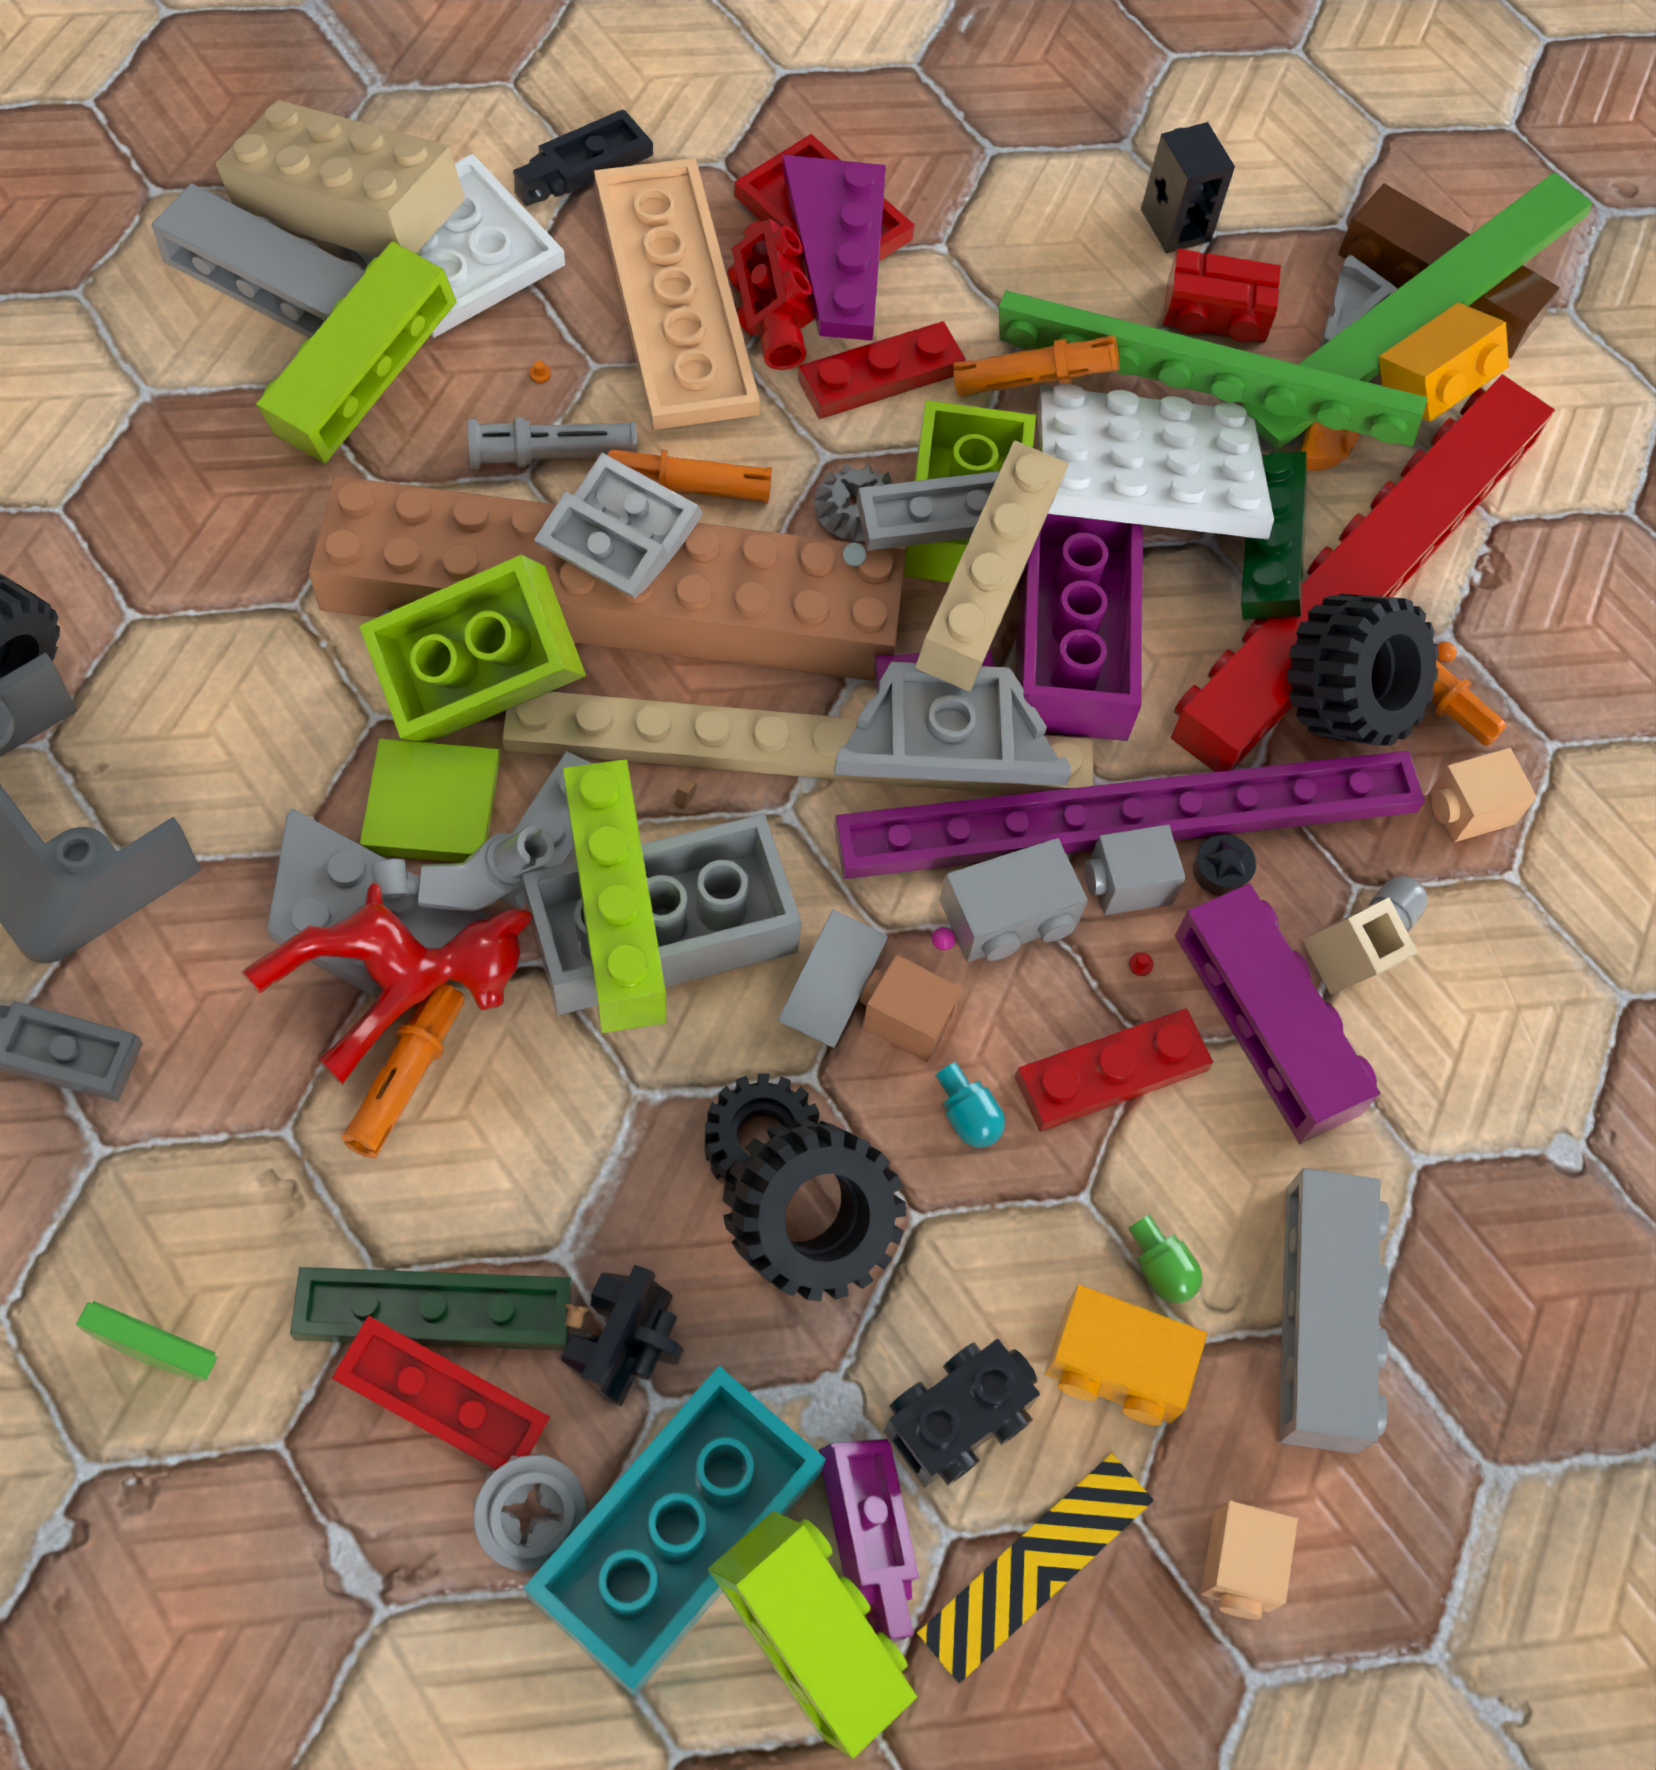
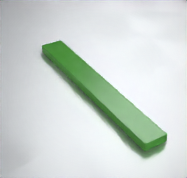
M1553 172L1298 365L1369 382L1380 373L1378 356L1459 302L1466 306L1472 304L1588 216L1593 202L1557 173ZM1249 404L1242 406L1246 410L1247 415L1254 419L1257 433L1277 451L1315 423L1314 421L1291 415H1276L1267 409Z

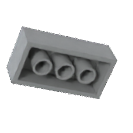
M765 813L641 844L665 987L798 953L801 919ZM572 861L522 874L527 909L533 915L531 923L557 1016L597 1006L576 862Z

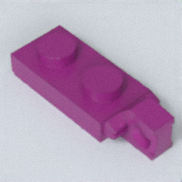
M887 1438L831 1443L818 1451L826 1459L822 1471L843 1576L848 1578L866 1598L871 1610L864 1617L876 1634L878 1632L883 1633L893 1643L902 1641L914 1635L907 1601L912 1600V1581L919 1578L891 1442Z

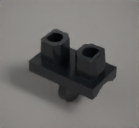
M634 1265L629 1276L607 1272L601 1273L591 1293L590 1305L598 1314L609 1317L600 1337L577 1330L574 1334H571L561 1355V1361L572 1372L583 1378L605 1401L619 1406L623 1405L636 1376L649 1380L658 1361L676 1365L679 1363L684 1352L682 1346L669 1338L678 1319L677 1316L667 1311L673 1295L655 1282L654 1278L656 1275L652 1270Z

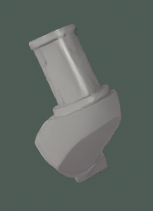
M529 826L515 835L512 833L493 835L482 843L463 863L422 865L420 877L408 878L404 859L375 862L371 866L373 882L379 884L382 898L385 900H396L405 898L410 894L418 895V907L475 912L521 889L524 886L522 874L532 872L552 859L554 842L545 829L542 828L539 832L535 833L537 826Z

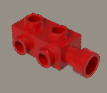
M770 218L766 221H756L745 228L744 239L731 248L734 264L728 268V276L733 286L741 293L743 305L736 310L739 323L748 334L752 336L757 335L761 338V348L765 364L774 370H789L800 365L807 355L801 329L816 319L810 296L812 286L805 273L801 255L803 246L797 234L790 227L780 226Z

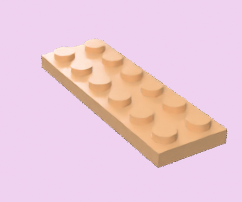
M696 158L594 170L597 198L652 430L758 416L760 413V399Z

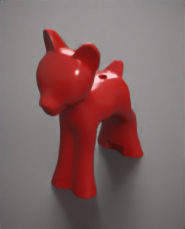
M371 883L367 889L365 905L349 917L330 927L307 926L280 946L243 969L240 973L260 994L273 983L279 982L304 963L320 956L351 958L363 962L370 977L379 985L382 991L371 1007L351 1029L318 1059L334 1079L343 1085L382 1033L410 1007L424 1001L443 983L449 980L461 982L470 991L477 1007L481 1010L498 1008L503 1005V989L515 973L521 954L517 936L529 924L533 915L527 910L515 908L501 911L487 919H479L468 924L441 948L430 949L424 947L388 907L383 905L379 884Z

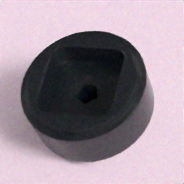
M1227 834L1215 835L1205 840L1193 861V873L1196 881L1204 890L1216 896H1222L1249 884L1256 871V858L1250 846L1242 839Z

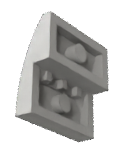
M601 453L576 493L572 495L565 491L534 541L537 545L635 599L670 562L703 514L699 505L610 456Z

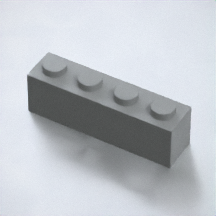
M192 183L151 224L164 263L308 338H311L330 316L334 305L350 292L365 273L356 263L343 261L321 250L311 240L306 238L300 239L278 228L266 217L255 216L235 206L223 195L212 194Z
M1303 1168L1286 1187L1278 1443L1359 1454L1376 1443L1378 1436H1382L1385 1431L1388 1408L1385 1396L1378 1394L1379 1369L1384 1367L1387 1359L1388 1336L1385 1329L1379 1328V1304H1383L1385 1301L1389 1275L1387 1266L1380 1264V1241L1384 1240L1388 1230L1389 1208L1386 1202L1380 1201V1179Z

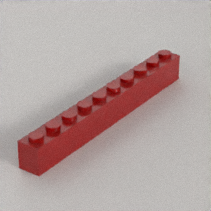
M1503 374L1487 390L1480 387L1474 391L1460 411L1462 417L1458 421L1451 417L1448 418L1434 435L1430 443L1433 447L1427 453L1419 449L1410 458L1400 474L1403 479L1397 485L1392 481H1388L1373 499L1370 505L1372 511L1366 517L1358 513L1351 519L1339 537L1340 545L1335 550L1326 546L1317 555L1307 570V574L1310 576L1303 582L1301 616L1256 619L1242 638L1244 645L1236 654L1228 649L1215 662L1208 674L1211 680L1202 689L1196 685L1189 688L1174 709V713L1179 716V719L1170 738L1214 772L1235 770L1293 707L1289 698L1292 687L1291 683H1287V670L1291 669L1292 660L1289 657L1291 645L1296 644L1298 638L1296 631L1300 623L1308 621L1310 609L1315 604L1322 605L1324 598L1330 595H1340V593L1394 597L1537 443L1555 409Z

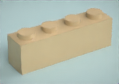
M1013 441L926 635L915 669L969 692L971 691L1069 463L1018 441Z

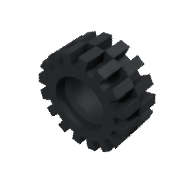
M758 1074L757 1083L749 1084L748 1077L744 1076L736 1079V1089L731 1091L726 1086L719 1092L718 1103L712 1102L708 1110L707 1123H705L704 1150L706 1161H711L712 1174L717 1180L723 1177L725 1179V1187H736L738 1179L729 1173L735 1160L745 1165L751 1157L742 1149L737 1138L740 1127L750 1118L756 1116L772 1117L788 1129H793V1120L808 1119L819 1125V1110L815 1103L809 1106L807 1103L809 1094L801 1086L794 1092L790 1089V1079L780 1076L778 1084L769 1083V1074Z

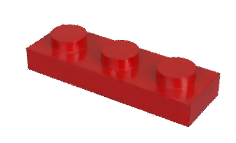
M941 321L799 365L798 381L817 417L822 419L954 377L953 371H955L953 367L954 362L966 361V358L945 322Z
M1185 1008L1018 1067L1014 1077L1037 1128L1041 1132L1207 1072L1214 1062L1188 1009Z
M369 1315L331 1378L496 1470L507 1463L511 1456H529L550 1419V1416Z

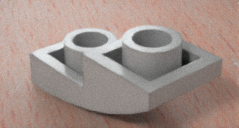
M833 909L778 1021L835 1048L888 936Z

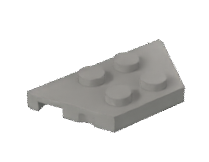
M907 662L890 663L879 682L875 696L867 702L858 717L855 730L844 747L841 746L838 751L834 766V775L1064 786L1067 785L1071 775V765L1066 757L1059 759L1044 736L1047 727L1037 710L1025 701L1023 696L1024 689L1011 668L981 666L973 687L969 692L915 669L917 663Z
M292 808L286 817L267 929L271 940L281 945L309 925L330 927L349 917L365 905L367 889L371 883H374L371 869L372 864L387 859ZM407 871L408 878L418 877ZM410 894L405 898L396 900L383 899V905L388 907L424 947L430 949L441 948L468 924L490 917V915L481 910L466 912L418 907V895ZM320 956L310 961L375 998L382 991L379 985L370 977L366 967L360 960Z

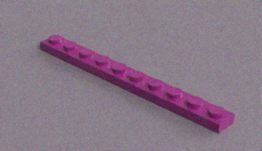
M1408 750L835 815L834 829L843 879L978 864L1059 838L1065 853L1094 850L1101 835L1168 824L1174 841L1211 837L1220 834L1228 835L1417 813L1424 804L1425 799Z

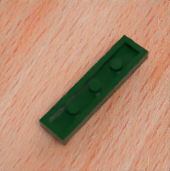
M1307 451L1273 452L1261 456L1274 522L1269 539L1245 537L1241 591L1243 620L1299 617L1302 612L1308 484Z
M299 1267L290 1335L294 1341L352 1343L369 1315L415 1342L426 1346L564 1351L569 1335V1326L564 1325L568 1311L564 1304H571L572 1279L571 1277Z

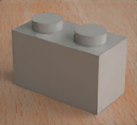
M1059 838L947 873L939 901L966 962H970L985 956L989 961L1000 960L1016 952L1021 944L1042 938L1044 942H1053L1068 936L1078 926L1088 899Z

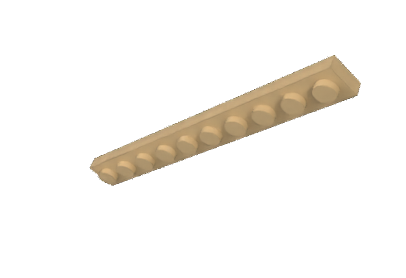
M548 692L507 709L502 735L504 751L563 756L567 751L582 758L616 761L627 759L628 762L1017 795L1093 786V739L1044 735L1059 759L1066 757L1071 765V775L1066 786L834 775L836 755L841 746L844 747L855 730L858 721L856 718L561 692Z

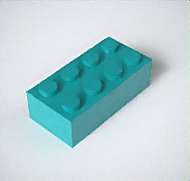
M718 1366L523 1589L533 1604L631 1696L635 1697L722 1593L708 1568L772 1511L786 1516L821 1475L826 1459L724 1369Z

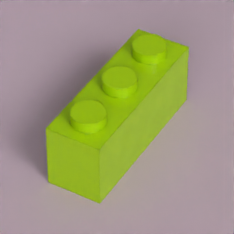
M772 1511L708 1568V1571L820 1737L854 1759L917 1698V1695L901 1673L908 1667V1664L896 1645L883 1633L878 1632L876 1634L864 1617L871 1609L860 1590L848 1578L844 1576L839 1578L827 1561L833 1554V1550L820 1530L807 1519L799 1523Z

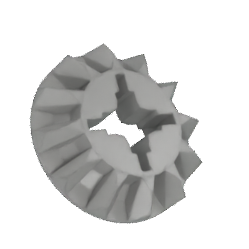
M847 462L841 471L837 473L827 471L823 483L816 487L814 506L820 523L830 533L841 539L865 542L857 504L849 506L850 493L857 497L858 488L892 484L890 473L880 475L873 471L870 463L863 469H853Z
M542 1453L524 1457L511 1456L509 1461L496 1471L486 1474L484 1485L478 1496L473 1499V1530L484 1551L502 1566L523 1571L540 1569L585 1518L586 1499L582 1485L576 1475L565 1464ZM534 1486L537 1490L536 1500L541 1506L548 1508L555 1515L544 1514L543 1517H532L528 1528H524L522 1535L520 1520L514 1513L508 1512L503 1505L512 1506L513 1503H524L528 1492H532Z

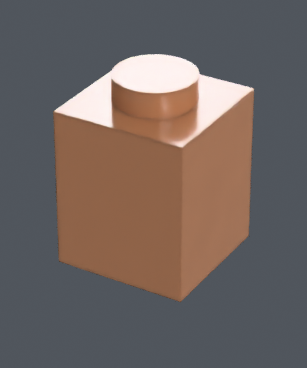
M896 954L885 973L878 969L874 970L861 994L859 1002L867 1006L862 1028L929 1062L957 1011L963 988Z

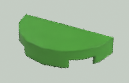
M95 1301L93 1303L87 1302L76 1323L83 1332L113 1349L141 1362L187 1379L207 1380L218 1358L215 1356L216 1352Z

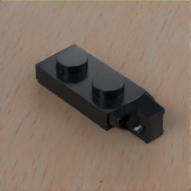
M619 110L539 145V153L529 160L530 163L513 170L514 192L525 206L545 201L551 193L554 197L563 196L565 193H571L593 183L594 170L631 166L652 157L653 141L626 110Z

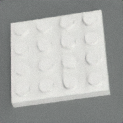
M1073 384L1040 387L1037 404L1039 451L1069 463L1048 514L1269 539L1274 516L1255 421L1247 415L1243 407L1233 403H1219L1216 406L1192 404L1187 399L1176 396L1165 397L1162 400L1141 398L1132 392L1124 390H1114L1108 394L1090 392Z

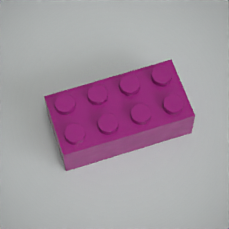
M1048 514L1018 581L1015 677L1024 689L1023 696L1025 701L1037 710L1047 727L1045 733L1128 741L1142 706L1143 525L1055 514Z

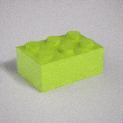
M925 400L914 481L1000 471L1014 440L1033 448L1036 415ZM970 538L906 546L903 576L950 583Z
M523 555L514 557L359 625L397 731L402 739L430 743L586 676L545 566Z

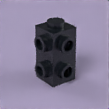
M998 1338L983 1350H980L975 1342L969 1344L944 1364L943 1368L948 1373V1376L929 1390H927L922 1382H918L896 1398L889 1406L895 1415L889 1419L884 1434L924 1489L939 1477L942 1478L947 1486L951 1485L980 1462L973 1451L993 1436L1003 1445L1033 1421L1027 1410L1031 1408L1040 1395L1034 1386L1038 1382L1036 1373L1027 1359L1018 1350L1012 1349L1008 1352Z

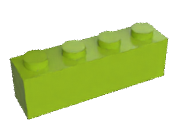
M391 241L380 256L368 264L360 280L344 298H341L334 305L330 316L311 338L303 342L296 357L277 379L268 384L263 396L256 403L273 434L326 464L457 303L444 269Z
M627 759L564 767L566 803L601 1033L667 1024L666 990Z

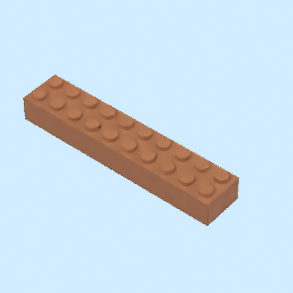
M334 476L309 568L319 610L377 618L384 613V609H398L514 557L523 555L545 566L574 643L875 681L873 668L875 656L894 655L906 549L886 548L867 551L866 544H861L866 550V559L861 565L851 566L844 560L843 551L848 544L853 542L697 523L680 549L660 574L638 597L633 599L536 544L534 541L535 537L557 504Z

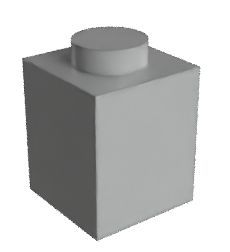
M1169 824L1101 835L1098 838L1090 860L1085 862V878L1088 890L1092 896H1099L1104 916L1173 904L1186 879Z

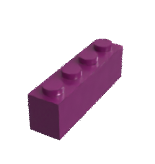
M1251 883L1186 912L1175 934V938L1298 1143L1302 1144L1362 1115L1381 1094L1377 1088L1374 1070L1363 1056L1356 1054L1343 1033L1344 1029L1340 1015L1330 1003L1324 1002L1311 981L1310 969L1303 956L1295 950L1292 951L1279 930L1278 918L1272 906L1267 901L1260 900Z

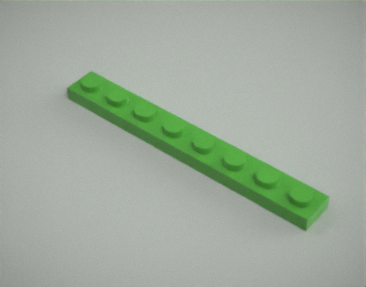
M1005 290L998 307L999 340L1010 342L1018 348L1042 349L1054 346V341L1066 339L1067 343L1115 335L1120 361V370L1115 372L1119 374L1137 375L1163 382L1172 388H1187L1214 395L1226 402H1241L1267 409L1271 413L1280 416L1291 415L1321 423L1323 426L1334 430L1345 429L1372 436L1388 444L1399 443L1411 447L1414 446L1428 397Z

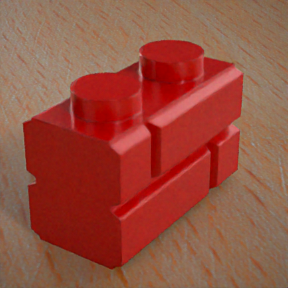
M1178 248L1168 277L1162 326L1179 328L1187 334L1204 332L1228 336L1241 343L1252 341L1265 343L1278 309L1281 265L1210 253L1205 254Z

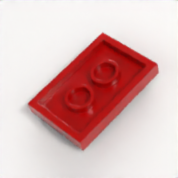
M809 134L734 181V197L758 219L766 221L770 218L780 226H788L798 237L796 221L793 220L789 204L790 194L788 185L785 184L782 172L783 155L841 160L812 134ZM885 198L883 200L879 261L911 241L915 227L913 222Z

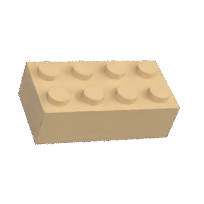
M277 100L270 106L264 115L242 137L238 138L233 146L215 163L231 203L255 216L266 217L280 229L376 257L380 256L391 241L417 254L465 200L449 145Z

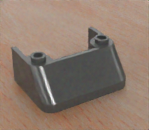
M46 652L0 679V757L77 711L56 667ZM0 785V923L20 951L32 961L51 963L67 957L201 871L185 834L174 817L118 852L103 833L89 827H76L66 830L44 843Z

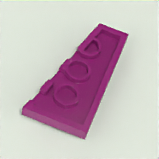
M783 155L782 172L785 184L788 185L792 217L796 221L799 239L803 246L802 260L805 261L808 279L812 286L810 296L818 334L823 337L872 341L886 165Z

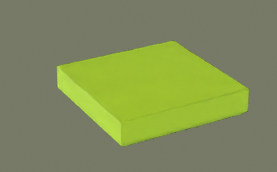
M379 738L360 845L379 856L463 863L482 843L488 840L500 764L499 749Z

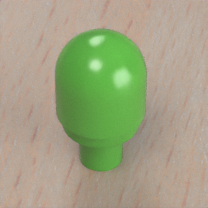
M1150 1214L1128 1228L1144 1252V1254L1136 1258L1142 1266L1139 1269L1154 1292L1161 1299L1170 1303H1184L1192 1299L1201 1288L1202 1271L1184 1241H1179L1175 1234L1166 1239Z

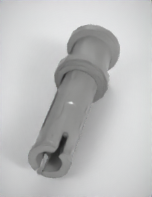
M515 417L513 423L479 424L476 418H467L470 469H479L481 463H515L518 468H526V465H532V459L598 458L601 453L607 455L611 450L637 453L635 422L530 425V421L524 420V417Z

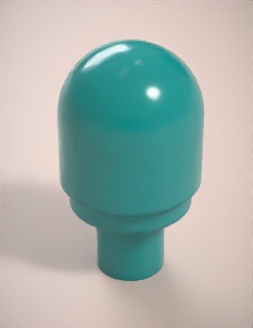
M957 1062L940 1070L935 1076L949 1097L942 1104L947 1111L945 1116L960 1139L967 1145L976 1148H985L996 1143L1004 1132L1005 1116L988 1087L984 1088L980 1081L970 1084Z

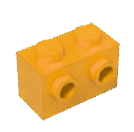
M1459 302L1378 356L1382 386L1428 397L1422 419L1431 422L1509 368L1506 322Z
M1078 1284L1067 1301L1044 1375L1058 1380L1057 1387L1072 1397L1086 1401H1096L1097 1397L1100 1396L1123 1405L1122 1412L1135 1421L1153 1426H1160L1163 1421L1171 1424L1186 1410L1208 1332Z

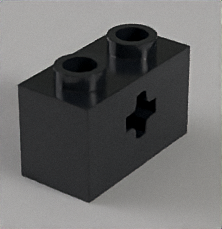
M1208 122L1185 128H1177L1161 133L1141 211L1165 253L1174 252L1178 248L1185 249L1211 242L1235 165Z

